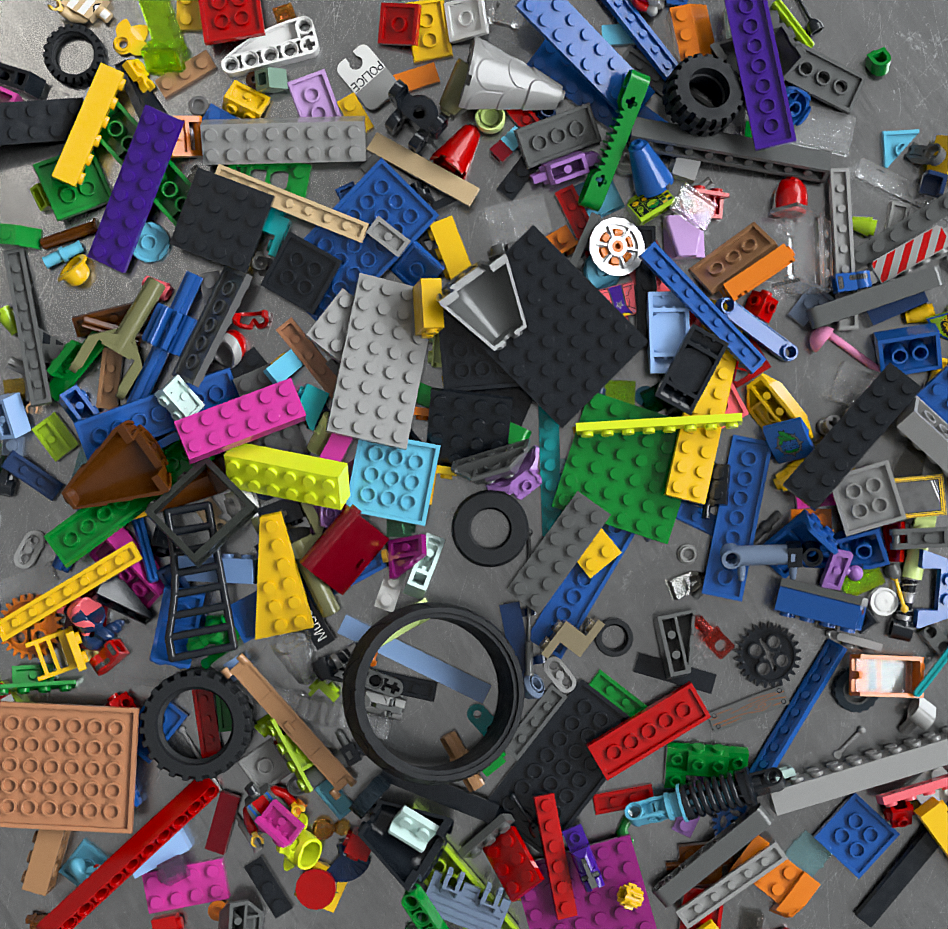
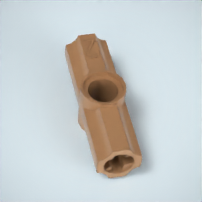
M455 730L440 738L450 757V762L469 752L467 748L465 749ZM480 773L463 780L469 792L475 791L485 784Z

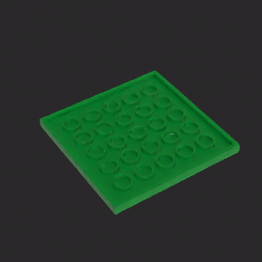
M597 393L583 407L578 423L665 418L669 416ZM678 429L673 433H664L663 430H657L653 434H643V431L634 432L633 435L614 433L613 436L609 437L593 434V437L582 438L581 435H577L575 432L551 506L564 510L575 493L579 491L611 514L605 524L668 544L682 501L681 499L664 495Z

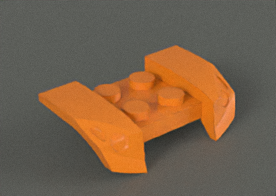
M760 835L755 837L731 867L729 873L770 843ZM788 859L753 883V885L776 902L769 911L786 918L796 915L808 903L821 885Z

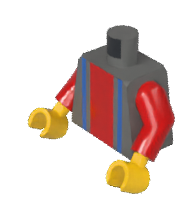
M250 782L244 788L249 796L244 800L243 819L249 835L252 836L251 845L257 848L255 844L256 838H260L261 843L264 844V838L258 835V832L261 834L263 832L258 828L254 820L263 814L272 800L277 799L296 818L300 817L296 813L297 808L305 812V807L297 805V800L286 788L276 785L271 786L269 783H265L258 788L254 782Z

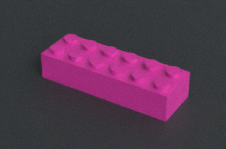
M289 378L174 421V425L188 461L192 464L306 421V413L292 379Z

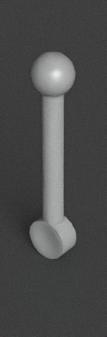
M860 726L858 728V732H856L839 750H835L833 752V756L836 759L841 758V753L860 734H864L866 732L865 727Z

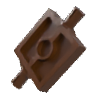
M708 842L679 844L677 861L665 862L666 871L677 868ZM734 855L697 885L712 884L722 878L723 865L735 863Z

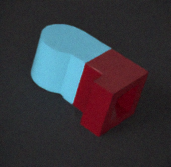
M514 126L489 149V153L501 165L519 148L513 131L518 129L517 126Z

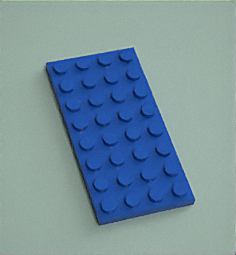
M383 158L333 208V210L369 223L370 226L380 216L411 240V243L402 255L440 217ZM316 225L304 239L342 260L343 263L314 315L309 312L307 313L317 321L342 288L354 297L359 273L380 278L400 257H397L367 233L363 243H359Z

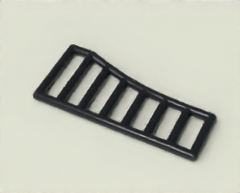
M210 501L167 508L163 511L165 524L177 536L209 530L211 538L217 532L213 506ZM205 510L207 522L174 528L172 516ZM167 537L171 568V596L164 639L168 660L170 662H177L237 650L238 641L220 548L213 554L214 562L202 564L199 568L197 566L179 568L178 556L185 554ZM205 543L187 547L195 553ZM216 570L218 582L179 589V577ZM220 590L221 603L177 611L178 598ZM224 611L226 623L174 632L176 619ZM223 631L228 633L229 643L180 653L175 652L174 641Z

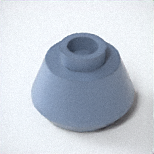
M536 674L534 676H524V698H541L545 690L542 679Z

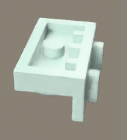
M179 375L174 376L161 390L154 394L159 404L171 413V417L175 421L198 413L205 406Z
M404 805L394 816L388 833L422 853L428 841L436 834L440 826Z

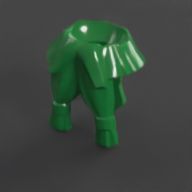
M223 615L206 616L204 627L226 623L225 617ZM235 627L236 636H237V641H238V639H239V633H238V631L236 630V627ZM223 631L189 638L186 644L187 650L201 649L208 644L215 646L229 643L228 633ZM228 652L207 656L201 660L202 667L207 670L211 664Z

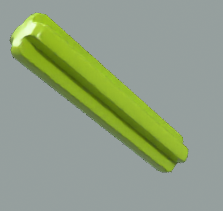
M774 1L771 5L772 9L777 10L782 22L787 27L790 26L796 36L795 39L812 48L815 45L783 1Z

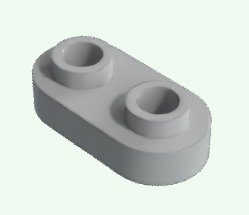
M35 530L26 533L14 555V563L17 567L26 569L34 565L45 545V538L42 532ZM34 537L38 538L37 544H34L32 542V539ZM25 554L29 557L27 562L23 561Z
M557 656L546 658V663L543 664L544 671L556 687L564 693L573 691L576 687V679L563 661ZM552 662L557 664V668L554 670L549 667ZM564 678L569 679L570 682L568 685L562 684V680Z

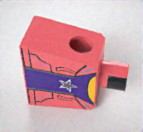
M633 281L599 290L628 321V317L637 314Z

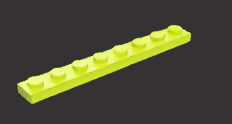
M742 413L576 423V433L581 435L582 438L593 437V434L609 437L613 436L614 433L633 435L634 432L643 431V434H653L657 430H663L664 433L676 432V429L692 432L696 431V428L716 430L717 427L726 426V429H736L739 425H742Z

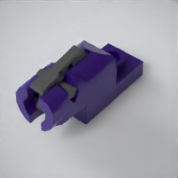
M579 823L562 830L585 891L591 892L596 887H603L605 883L582 824Z

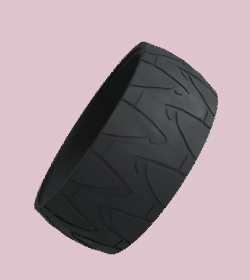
M416 603L389 613L371 626L360 638L345 668L342 704L347 725L356 743L366 756L382 770L412 783L425 785L449 784L480 773L497 760L506 750L521 720L524 707V680L519 660L511 644L493 623L486 620L485 617L470 609L450 603ZM427 618L439 619L465 629L485 648L497 675L498 703L488 731L468 753L454 761L441 765L415 766L407 764L394 756L384 747L374 733L366 712L365 682L375 654L390 636L413 622Z

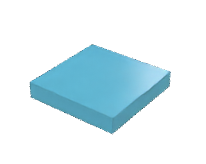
M84 838L59 870V873L76 886H79L77 880L69 872V861L75 857L82 858L85 862L86 870L87 867L94 866L95 864H100L101 866L109 856Z

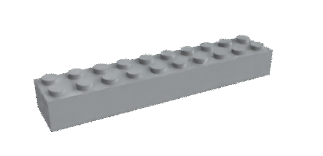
M948 727L943 728V732L937 734L935 732L926 733L923 735V738L917 740L916 738L906 739L904 744L897 746L896 744H889L884 746V750H869L865 752L864 756L857 757V755L845 758L846 761L838 763V761L827 763L824 768L812 767L807 769V773L800 775L796 773V776L785 779L786 785L782 791L766 794L770 809L779 816L948 765ZM775 779L770 780L772 783L777 782Z

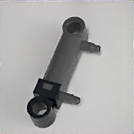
M341 730L335 732L341 747L332 753L345 768L361 761L363 755L366 756L354 740L348 742ZM315 765L303 771L312 788L327 780ZM294 774L287 783V789L291 795L301 796L305 792L293 786V781L298 780Z

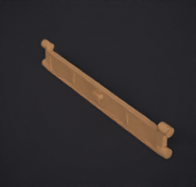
M243 653L238 655L236 659L239 662L229 670L226 666L220 672L226 679L234 675L334 786L329 791V794L335 800L341 797L339 791L347 784L351 787L354 786L357 781Z

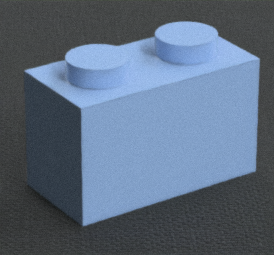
M20 392L1 395L0 440L15 439L31 431Z

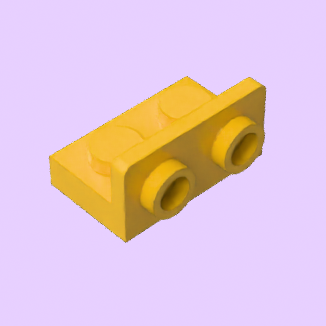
M234 80L224 95L222 108L242 119L261 118L270 103L271 97Z

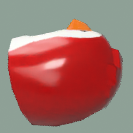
M793 176L782 179L772 193L774 194L772 215L774 217L804 214L808 205L806 186L801 180Z

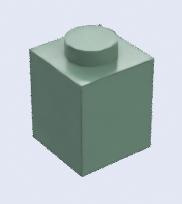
M265 67L254 71L256 91L278 93L288 89L286 69Z

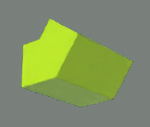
M36 183L30 188V191L40 211L50 210L51 207L41 184Z

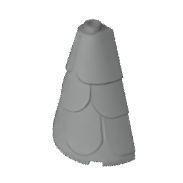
M476 36L473 37L469 46L467 57L469 65L460 95L459 108L522 109L523 111L556 110L558 103L563 102L565 90H562L563 86L537 68L528 66L520 59L509 55L488 41Z

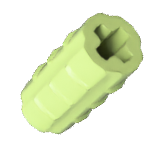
M324 412L307 445V449L316 455H321L332 433L325 432L329 412Z

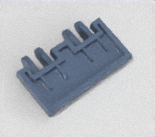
M449 866L443 883L440 882L443 873L434 870L426 894L442 919L467 929H501L511 903L510 899L503 897L500 905H498L504 888L499 886L494 901L490 902L486 899L491 891L492 883L487 882L480 898L478 897L481 891L480 887L464 882L462 890H460L465 872L461 871L459 873L456 885L452 887L448 885V882L452 877L454 868Z

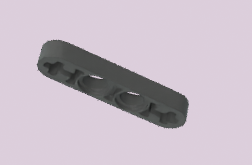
M369 668L365 682L366 688L390 697L401 695L403 691L401 680ZM339 669V672L334 676L343 679L344 670ZM378 675L381 678L380 685L372 686L369 682L370 677ZM384 678L389 679L387 684L393 685L394 682L398 683L397 687L400 690L392 693L391 688L385 686V690H382Z

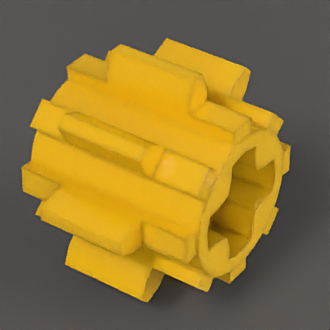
M628 882L627 885L624 884L622 887H619L616 895L617 901L625 909L631 911L633 908L637 909L642 905V901H644V893L637 885Z

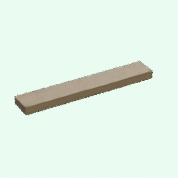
M376 132L367 148L368 152L375 153L379 158H383L388 163L468 207L471 206L480 190L475 185Z

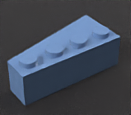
M222 554L227 583L257 584L258 558H253V555L241 554V558L234 557V554ZM186 555L178 556L179 568L196 566ZM213 555L210 556L203 564L214 562ZM216 570L184 576L187 581L218 582Z

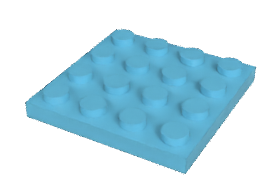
M408 439L407 449L401 450L358 440L349 485L350 497L346 501V505L349 507L352 504L362 511L361 514L425 526L441 446Z

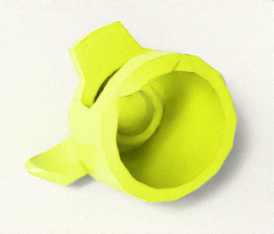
M301 813L300 817L297 818L305 825V828L293 844L285 848L276 845L277 852L284 854L283 868L285 871H289L295 866L303 870L311 869L320 858L322 843L315 835L306 830L308 817L305 813Z

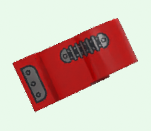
M121 639L109 640L104 644L105 647L90 659L89 663L98 676L110 671L130 654Z

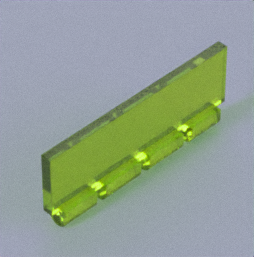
M138 0L161 66H165L183 57L182 53L187 51L183 36L176 38V36L181 34L177 18L169 19V17L175 15L171 1Z

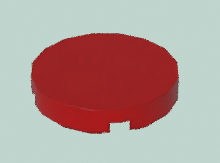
M311 868L302 873L297 880L295 888L300 903L313 910L323 909L328 906L334 899L337 890L335 879L331 873L321 868Z

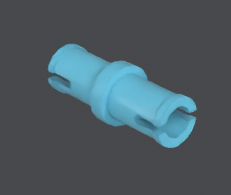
M78 240L64 248L62 246L59 247L57 251L42 257V260L47 269L63 261L66 263L69 261V258L85 251Z

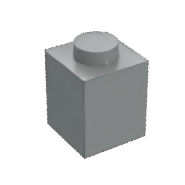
M676 157L671 159L668 169L671 171L674 179L693 184L701 161Z

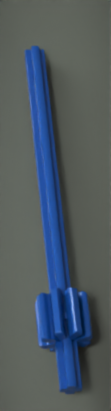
M186 271L171 306L168 307L161 303L156 304L141 337L143 341L151 344L152 347L126 403L151 394L169 353L181 356L198 322L187 314L204 278ZM57 555L51 565L55 569L69 573L71 566L66 568Z

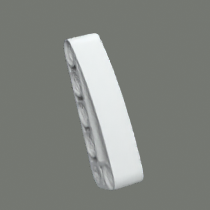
M301 16L265 29L266 36L249 38L234 48L224 57L221 66L228 77L236 78L265 67L276 68L315 58L319 54L320 47L314 24L309 17ZM303 24L310 25L308 31H301L300 27ZM308 44H312V50H308ZM294 48L296 51L292 56H287L285 54L287 49ZM269 53L276 54L275 59L272 61L266 60V56ZM249 58L256 59L254 65L249 66L246 64ZM236 63L237 66L234 70H227L228 64Z

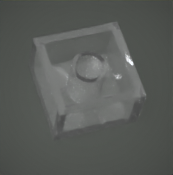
M848 361L840 362L827 401L850 408L881 372Z

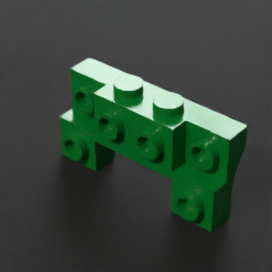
M670 742L666 745L664 788H676V784L684 785L686 775L718 777L719 774H723L725 779H727L726 773L731 772L733 780H735L733 771L748 766V747Z

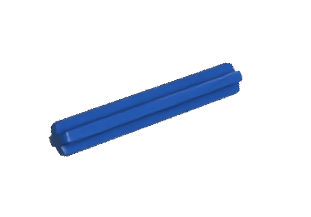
M141 517L132 520L140 554L143 557L142 561L147 580L150 583L159 581L160 578L156 573V563L144 519Z

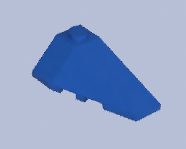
M880 527L846 536L844 530L834 533L833 538L838 543L836 545L837 549L850 551L854 555L850 566L858 565L863 567V569H874L890 564ZM827 548L821 549L823 553L821 564L809 567L803 563L804 567L825 568L831 551Z

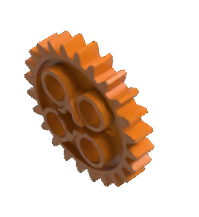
M24 594L20 595V601L17 598H13V604L6 603L8 610H1V613L5 615L4 617L33 601V594H28L27 599ZM55 611L45 617L44 621L35 623L34 629L27 628L22 631L25 635L23 642L18 641L17 635L5 642L2 641L1 644L8 643L9 645L6 650L14 649L13 656L20 652L21 659H24L27 654L29 660L34 658V654L39 659L35 646L26 648L25 643L29 642L30 638L32 640L36 639L39 631H42L45 635L55 633L59 628L65 626L59 623V620H62L64 617L57 616ZM57 637L50 639L54 650L56 647L53 643H60ZM47 642L38 643L41 652L44 655H48L49 647Z

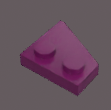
M418 534L388 541L389 579H398L427 555L426 535Z

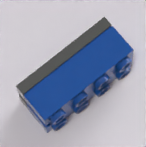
M782 578L774 609L780 611L779 615L789 618H795L798 615L800 616L799 620L809 623H815V620L820 621L819 625L828 628H835V625L840 626V631L855 634V630L861 631L869 599Z

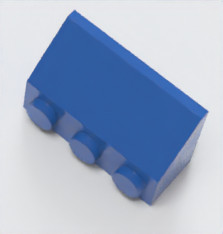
M935 323L873 332L880 373L890 362L905 374L943 369L940 331Z

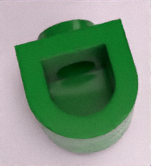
M885 47L873 50L867 54L865 66L873 75L883 76L889 71L891 55Z

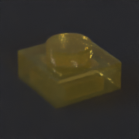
M24 378L3 380L4 394L20 392L21 398L25 399Z

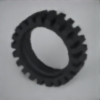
M65 24V27L60 26L57 31L53 30L51 32L52 36L47 37V44H44L43 47L45 50L43 52L44 63L49 72L58 81L68 86L80 87V85H87L89 81L92 82L100 63H105L106 61L105 49L99 37L86 26L78 24ZM71 36H79L88 40L94 51L90 67L79 74L63 72L55 60L58 45L64 39Z

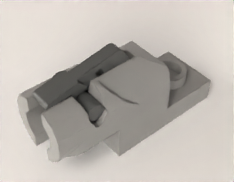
M365 688L366 712L401 721L403 715L402 708L406 704L405 700Z

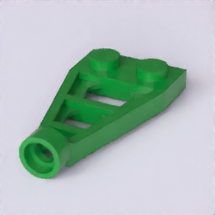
M305 163L228 165V168L236 171L239 168L241 173L251 176L252 170H265L267 172L265 182L271 184L270 179L274 172L285 171L289 174L287 187L283 190L306 198L312 165Z

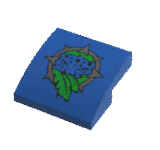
M801 417L763 426L765 438L778 464L806 458L815 448L809 437V429Z

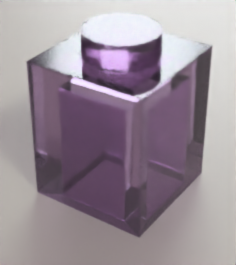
M179 854L157 865L159 870L156 872L157 877L161 883L164 882L167 886H171L191 875L184 857Z

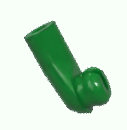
M623 816L616 830L617 837L629 834L628 829L631 823L626 816Z

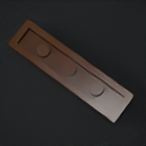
M133 302L73 316L72 322L77 337L87 336L92 332L81 327L84 317L119 326ZM153 308V310L151 311V313H150V315L148 316V318H147L146 321H148V320L150 319V317H151V315H152V313H153V311H154V308Z

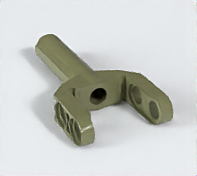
M148 277L118 328L88 335L68 370L76 374L78 369L84 365L97 341L101 340L103 345L129 360H134L120 382L115 395L116 398L123 400L143 368L135 338L165 290V285L152 277Z
M300 502V506L314 534H309L291 543L298 570L322 618H327L337 613L341 608L330 586L299 562L322 535L324 527L320 526L319 516L314 506ZM256 516L250 520L259 537L260 518Z

